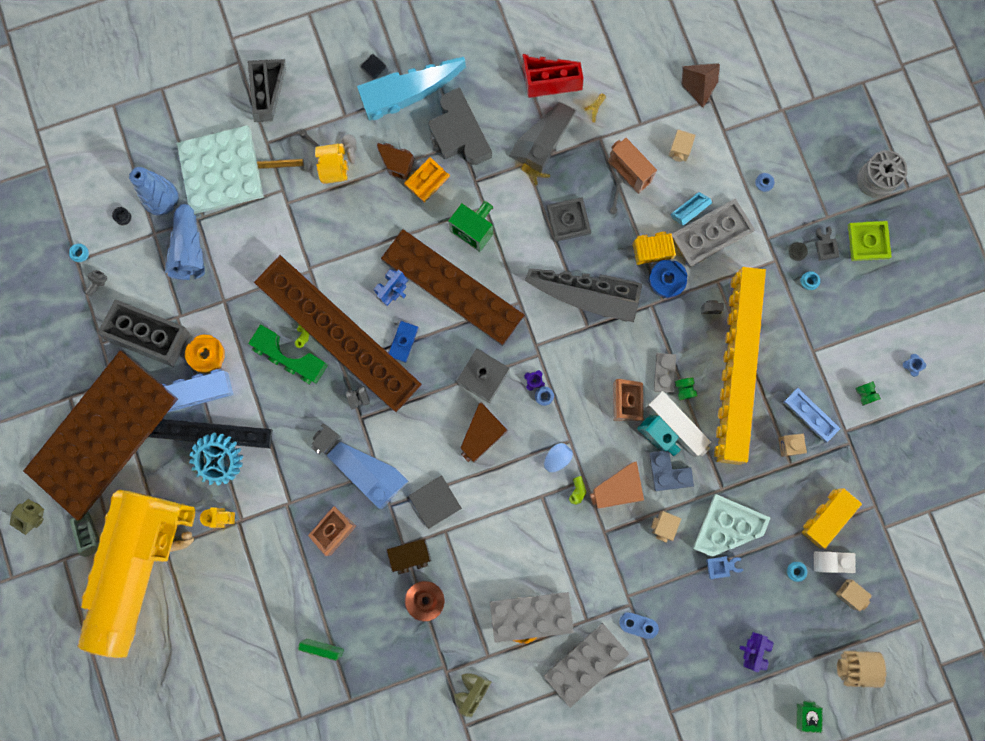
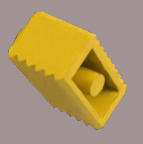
M663 231L651 237L640 235L633 242L637 265L670 260L676 256L672 233L666 234Z

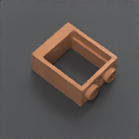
M624 138L622 141H616L611 147L612 151L609 154L608 162L639 194L652 183L657 169L627 138Z

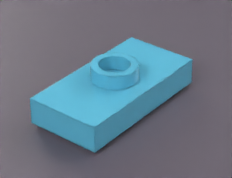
M698 192L671 213V217L678 223L685 225L712 204V201L706 195Z

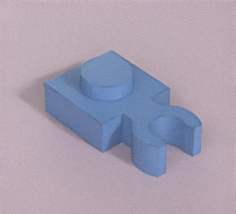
M727 556L706 559L709 579L729 577L730 570L737 573L742 572L743 568L737 569L734 566L736 561H741V558L734 557L730 562H728Z

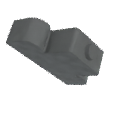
M460 87L443 95L440 100L443 115L428 122L432 135L430 139L434 148L438 147L444 159L451 158L464 151L465 159L471 165H477L491 159L492 150Z

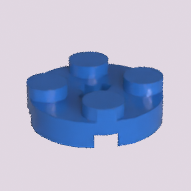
M662 260L651 270L649 282L652 290L657 295L669 299L683 292L687 285L688 275L685 267L678 261ZM664 275H671L673 277L672 283H666Z

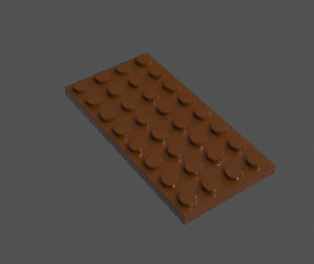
M120 350L23 472L76 520H81L176 403L178 398L124 351Z

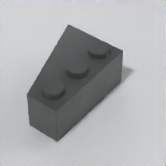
M285 59L248 61L254 122H271L274 118L286 70Z

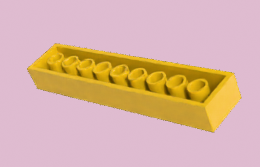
M742 267L731 279L733 295H730L729 298L731 314L729 313L727 317V325L730 326L729 332L725 336V343L728 344V347L723 356V362H726L725 370L723 369L721 380L724 381V388L720 390L722 408L719 407L718 410L720 427L718 426L716 429V438L719 439L718 446H715L714 457H717L716 462L735 465L748 463L766 269Z

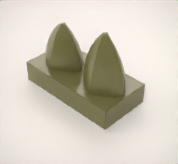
M467 673L462 674L461 677L465 687L470 691L469 694L457 693L454 695L456 705L460 709L459 713L465 717H472L492 682L485 677Z

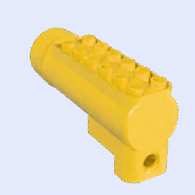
M119 489L113 493L110 509L105 517V526L99 538V547L94 555L92 571L88 575L87 588L82 596L81 608L88 609L82 624L77 646L79 649L107 657L125 658L128 656L154 561H168L177 525L181 524L192 527L196 513L194 507Z

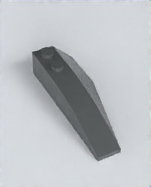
M529 268L525 278L527 283L542 292L574 307L604 317L617 318L625 322H634L642 283L607 275H599V278L590 277L587 273H582L581 276L571 275V272L563 271V273L555 274L553 270Z

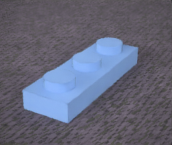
M796 388L783 401L825 443L841 429L799 388Z

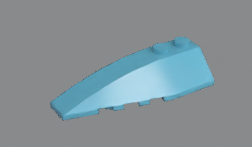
M460 57L443 61L437 67L433 64L426 65L420 71H416L415 68L409 69L408 74L399 75V72L392 73L357 86L368 119L378 120L383 115L395 114L400 109L434 93L466 68L465 58Z

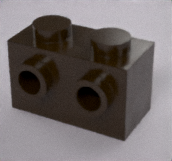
M426 538L386 549L392 572L397 571L398 575L409 572V568L416 566L417 569L428 567V562L432 561Z

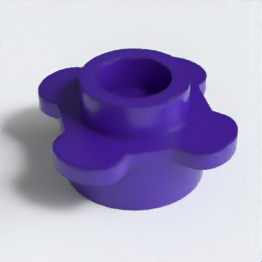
M540 370L532 373L527 372L524 375V379L527 381V390L532 391L535 388L545 386V383L542 381L543 373Z

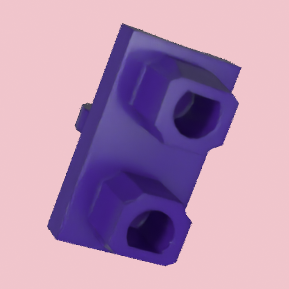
M752 632L746 646L740 645L739 647L740 650L744 651L743 659L745 661L743 667L755 672L767 670L769 662L763 658L764 651L771 652L774 643L767 636Z

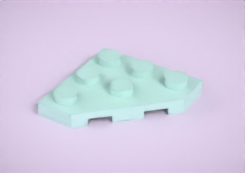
M714 494L693 549L713 557L746 542L760 538L765 534L770 517Z

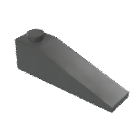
M559 102L517 140L509 157L542 174L576 110Z

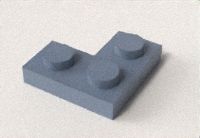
M668 451L649 453L654 491L694 487L691 467L672 469L670 453Z

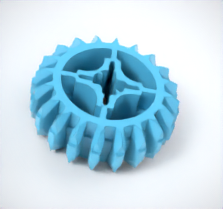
M213 433L211 437L205 435L203 439L200 438L197 444L193 445L192 449L194 451L190 452V456L193 458L189 463L195 464L191 471L197 470L196 477L201 475L203 477L202 482L208 479L209 485H212L214 482H216L217 486L221 485L222 482L227 484L229 479L234 480L235 475L240 473L239 468L243 466L240 460L243 459V455L238 454L241 448H235L237 442L231 443V437L224 439V434H220L217 437L216 433ZM211 446H217L222 448L223 450H217L215 447ZM203 452L205 453L204 456L206 457V460H207V463H206V464L204 463V460H203ZM227 454L230 459V467L228 466L229 463L226 460ZM221 455L218 461L211 463L215 457Z

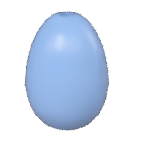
M564 443L556 444L548 452L544 461V468L551 473L563 469L572 460L573 451Z

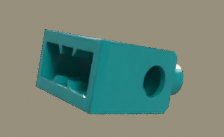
M649 415L636 428L660 451H668L672 456H675L682 449L676 443L679 436L659 415Z

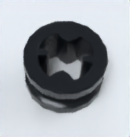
M117 207L112 213V218L119 225L124 226L131 221V213L124 207ZM124 212V214L126 215L125 218L122 217L120 219L118 215H122Z

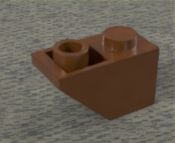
M377 143L378 152L389 175L407 181L414 163L413 154L406 149L398 150L388 143Z

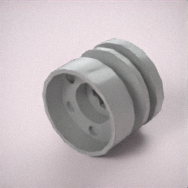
M891 150L875 153L860 168L857 175L858 186L869 197L883 198L888 196L905 180L907 164L904 158Z

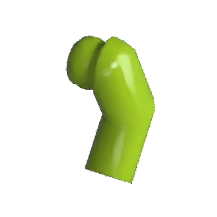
M299 324L297 331L301 332V335L296 339L295 346L302 348L309 340V333Z
M582 476L573 478L575 490L569 496L571 504H580L587 494Z

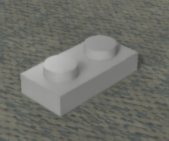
M656 353L654 392L674 393L676 354Z

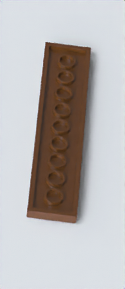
M281 255L254 281L263 292L395 412L422 385Z

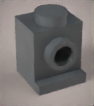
M323 423L321 427L324 429L322 431L319 430L312 438L314 441L311 449L319 455L321 453L327 455L341 437Z

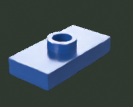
M400 321L389 354L395 360L407 363L419 329L418 326Z

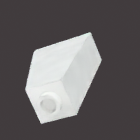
M663 391L644 409L649 415H659L679 436L677 441L694 457L699 455L702 457L710 449L708 445L711 441Z

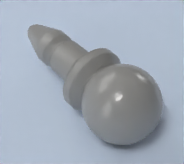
M348 134L342 138L341 142L348 155V160L351 164H354L356 158L355 151L357 149L356 139L353 135Z

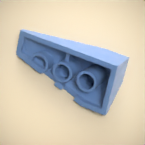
M339 442L327 455L379 509H383L408 483V480L396 468L342 442Z

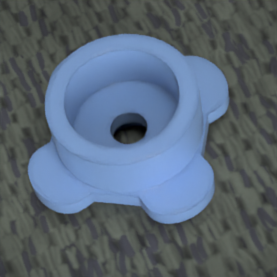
M912 354L908 361L903 362V367L910 371L911 376L916 377L920 371L926 368V363L917 354Z

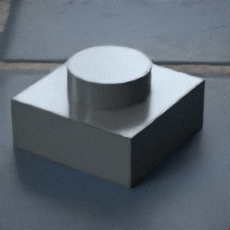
M708 300L701 306V314H721L724 311V303H718L717 300Z

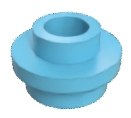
M75 244L71 246L69 256L73 261L83 262L88 258L89 250L85 245ZM79 251H82V254L80 256H77V253Z
M806 272L801 277V285L806 290H815L820 285V277L815 272ZM808 278L812 279V284L807 282Z
M792 562L787 568V575L793 581H803L807 576V568L801 562ZM795 568H798L800 571L798 575L794 574Z

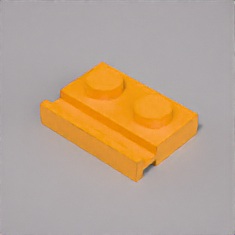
M429 157L404 184L425 203L450 177V174L445 172L438 163Z

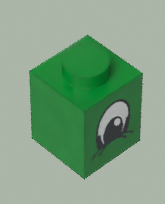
M803 701V704H797L796 728L801 732L822 733L823 708L816 705L815 701Z

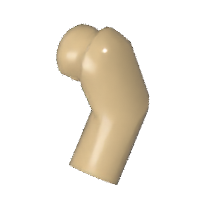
M192 532L182 533V539L173 541L170 551L182 550L190 546L194 542Z

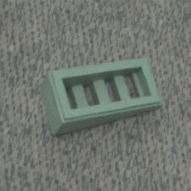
M87 512L81 520H76L74 517L69 519L78 554L87 557L96 553L100 542L90 513ZM86 521V524L77 526V524ZM88 528V531H85L80 534V531H83Z

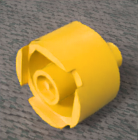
M343 143L317 146L315 148V157H319L318 164H316L322 184L348 180L347 171H349L347 160H344L343 157L345 155Z

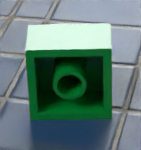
M484 200L479 209L474 212L461 203L448 220L450 232L478 252H481L493 236V224L485 219L493 209V206Z

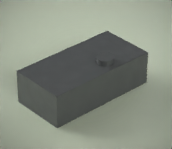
M116 299L97 332L108 342L171 367H174L190 335L184 326Z

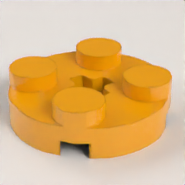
M199 335L193 338L194 340L187 345L185 350V359L191 368L200 373H210L212 370L220 369L225 358V349L222 343L211 335ZM204 349L210 352L206 359L200 355L204 352Z

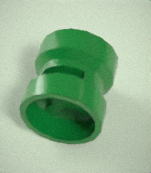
M693 377L675 381V386L679 390V401L698 397L697 391L693 386L695 384Z
M874 381L855 388L857 394L861 396L862 406L881 399L879 393L875 391Z

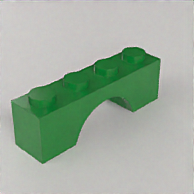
M260 324L248 343L253 347L252 351L260 356L264 353L269 356L268 361L275 365L281 363L285 366V371L292 375L296 372L301 375L300 379L309 385L311 382L317 385L328 364L311 353L297 359L285 357L280 350V336Z

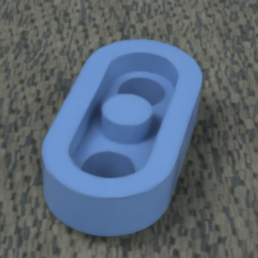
M631 612L624 613L619 619L620 628L627 633L646 639H652L658 634L659 627L653 619ZM629 619L633 620V625L631 627H628L626 625V622ZM651 625L652 631L646 632V626Z

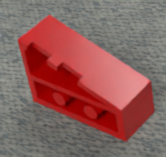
M523 54V72L528 98L583 90L584 76L581 62L557 59V61L548 60L542 56L540 58L528 57V54Z

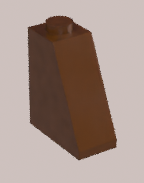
M482 402L478 404L460 447L463 451L461 455L467 462L472 461L475 463L508 432L504 425Z

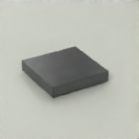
M583 197L546 205L554 242L591 234Z
M442 475L409 495L428 529L462 509Z

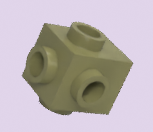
M27 499L23 504H18L13 512H11L9 525L26 535L34 527L38 528L42 524L44 509L38 503Z

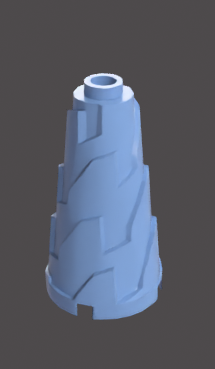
M136 167L129 173V179L146 211L160 216L174 210L173 207L175 204L177 205L179 195L176 187L169 180L143 167Z
M186 204L180 205L174 213L173 230L170 235V246L165 264V274L168 273L169 277L180 280H190V275H194V279H198L205 274L196 215H194L193 208Z

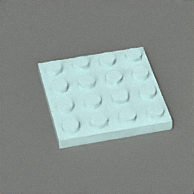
M248 125L177 143L188 205L193 208L194 214L264 197L251 130Z

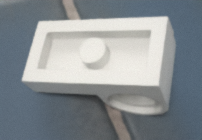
M814 551V571L856 573L855 553Z

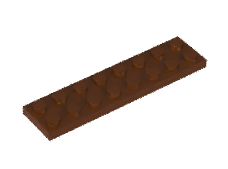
M402 229L381 257V260L396 271L400 270L407 279L501 346L505 344L525 316V314L404 229Z

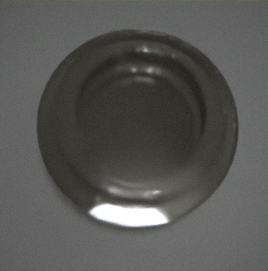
M795 242L789 247L788 254L791 259L801 261L807 256L808 250L803 243Z

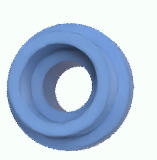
M768 173L760 174L755 181L757 189L762 192L770 191L775 184L774 178ZM766 179L768 184H764L762 180Z
M543 386L536 390L535 400L538 404L546 406L552 403L554 393L549 387ZM543 392L548 394V398L545 400L541 399Z

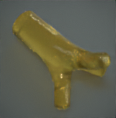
M600 93L591 105L584 108L585 111L593 110V123L596 122L599 107L606 99L603 93Z
M525 163L521 167L522 171L532 177L535 186L538 185L537 177H551L550 174L541 173Z

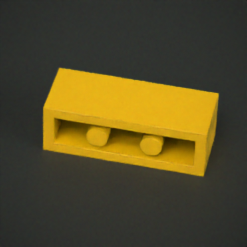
M844 488L834 489L828 495L829 500L825 505L821 504L815 512L817 514L813 519L810 518L803 525L805 529L801 533L818 548L825 549L862 505L859 500Z

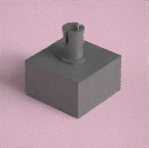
M476 348L458 377L457 384L490 403L508 375L510 368Z

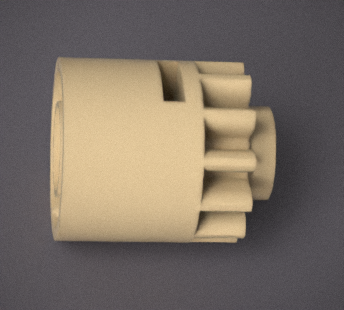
M843 651L841 659H838L837 673L841 680H844L843 684L846 686L882 688L886 681L885 660L881 652Z

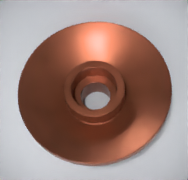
M421 581L414 584L408 590L405 598L408 613L419 621H431L437 618L445 604L441 588L430 581ZM423 597H427L429 599L428 604L422 603Z

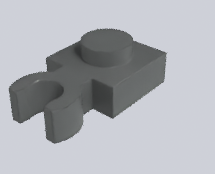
M830 226L825 228L826 234H822L821 228L816 229L815 232L817 238L820 239V241L815 243L819 261L840 257L836 238L830 239L832 234Z

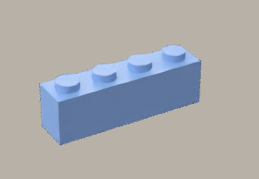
M222 369L210 371L211 374L209 375L197 374L192 376L190 380L178 379L173 381L171 385L166 386V384H162L178 398L168 412L234 395L229 373L222 371Z

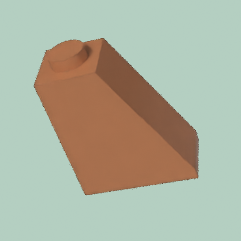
M637 462L630 463L594 488L593 494H590L592 506L595 505L596 509L643 501L644 496Z

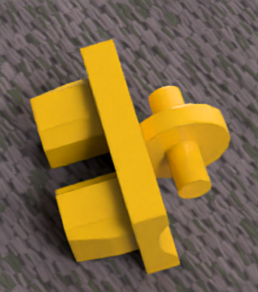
M210 508L200 514V522L204 526H210V528H225V524L235 523V512H225V508Z

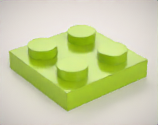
M888 221L848 224L851 261L892 258Z

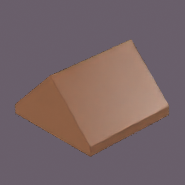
M616 379L613 382L614 421H644L643 382Z
M334 506L308 536L324 555L331 556L355 529L356 525Z

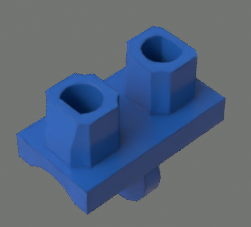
M389 269L385 274L388 283L385 286L379 283L373 289L377 297L386 306L392 300L396 301L399 296L403 299L406 297L403 291L407 287L405 284L409 281L400 270L396 272Z

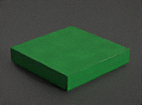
M308 638L301 641L298 646V651L334 661L342 657L344 652L343 648Z

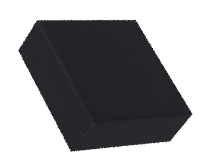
M373 53L360 65L361 69L373 80L387 68L386 64Z

